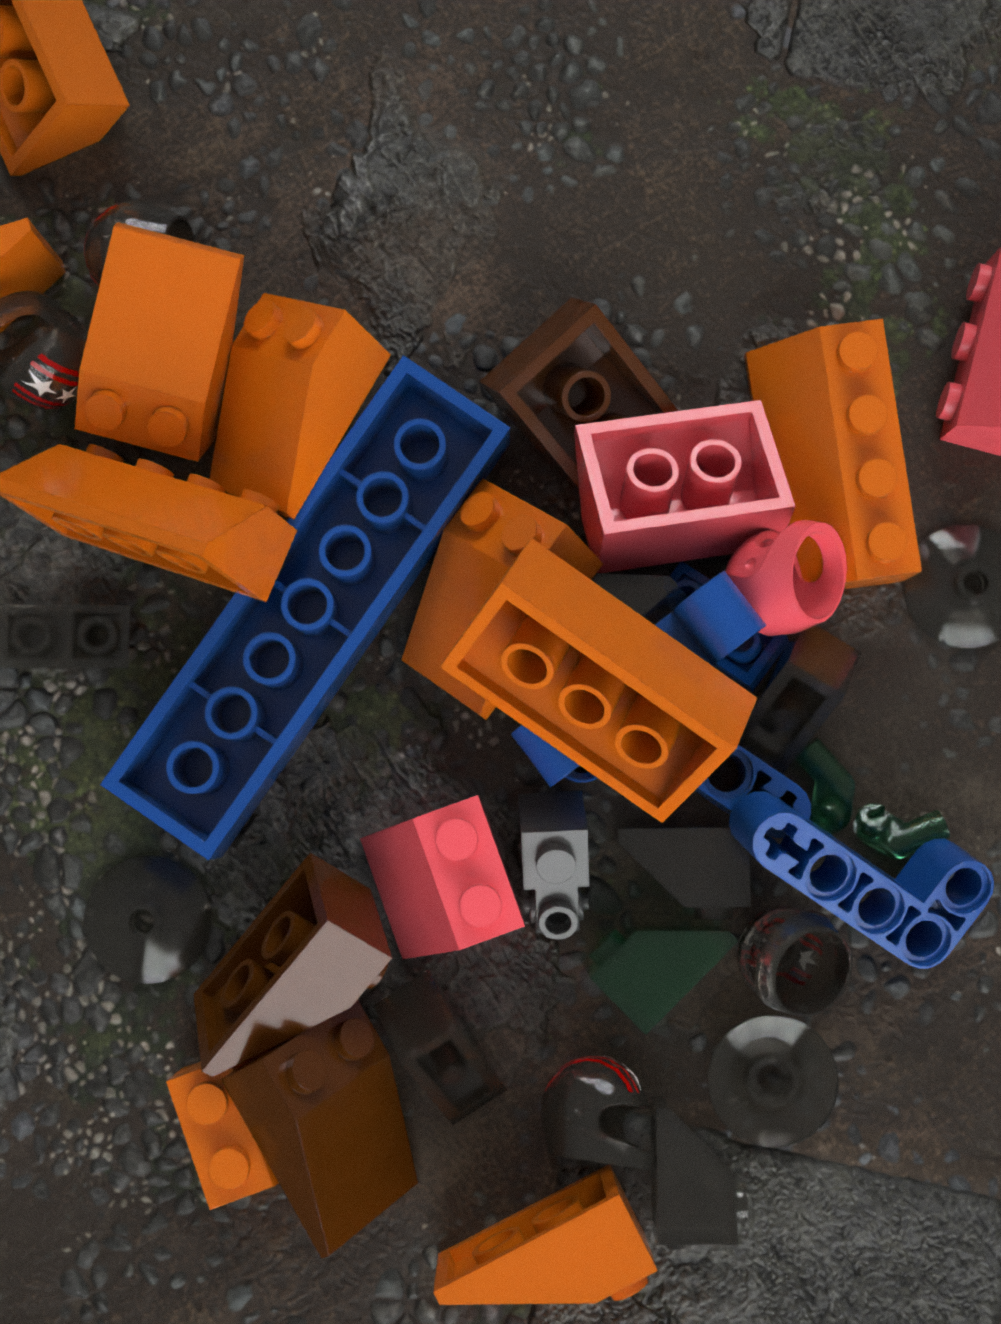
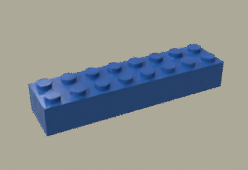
M403 355L328 461L295 519L288 518L286 520L297 530V533L267 602L239 593L233 595L100 785L207 860L222 858L435 553L444 528L482 478L486 479L504 454L510 445V427Z

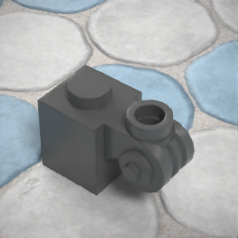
M582 790L518 794L524 890H530V896L524 898V913H528L529 921L534 923L536 933H543L546 937L554 940L566 939L575 931H580V921L584 920V910H589L588 894H581L580 887H589L588 827Z

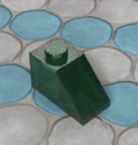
M630 926L623 934L614 928L589 952L588 956L594 963L586 972L592 981L646 1035L727 954L738 940L721 926Z

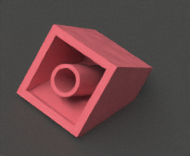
M480 795L360 838L402 959L459 951L525 927L521 909Z

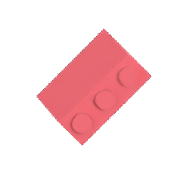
M1000 247L985 264L978 263L971 275L966 293V300L974 302L969 323L963 322L959 327L951 352V358L959 360L954 383L948 381L944 386L936 411V417L944 420L939 440L1001 456Z
M761 400L575 425L574 438L582 523L589 549L603 563L596 574L733 554L751 536L767 530L781 533L790 522L796 506Z

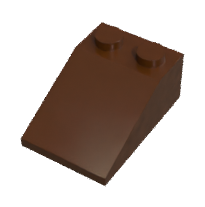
M572 297L479 381L515 426L578 494L579 483L574 438L575 425L678 411L598 306L594 303Z
M311 852L193 994L202 1072L214 1077L351 1008L366 989L375 987L381 981L392 956L370 888Z
M358 999L351 1008L258 1054L221 1079L321 1258L330 1256L418 1184L390 1055Z

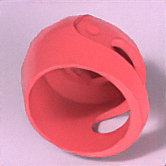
M800 520L787 526L781 533L767 530L746 539L734 551L727 563L725 572L765 622L766 626L758 631V633L766 636L796 634L825 622L837 609L846 583V553L837 531L832 526L824 522ZM807 536L813 538L819 545L823 559V571L820 578L810 583L802 578L796 556L800 545Z

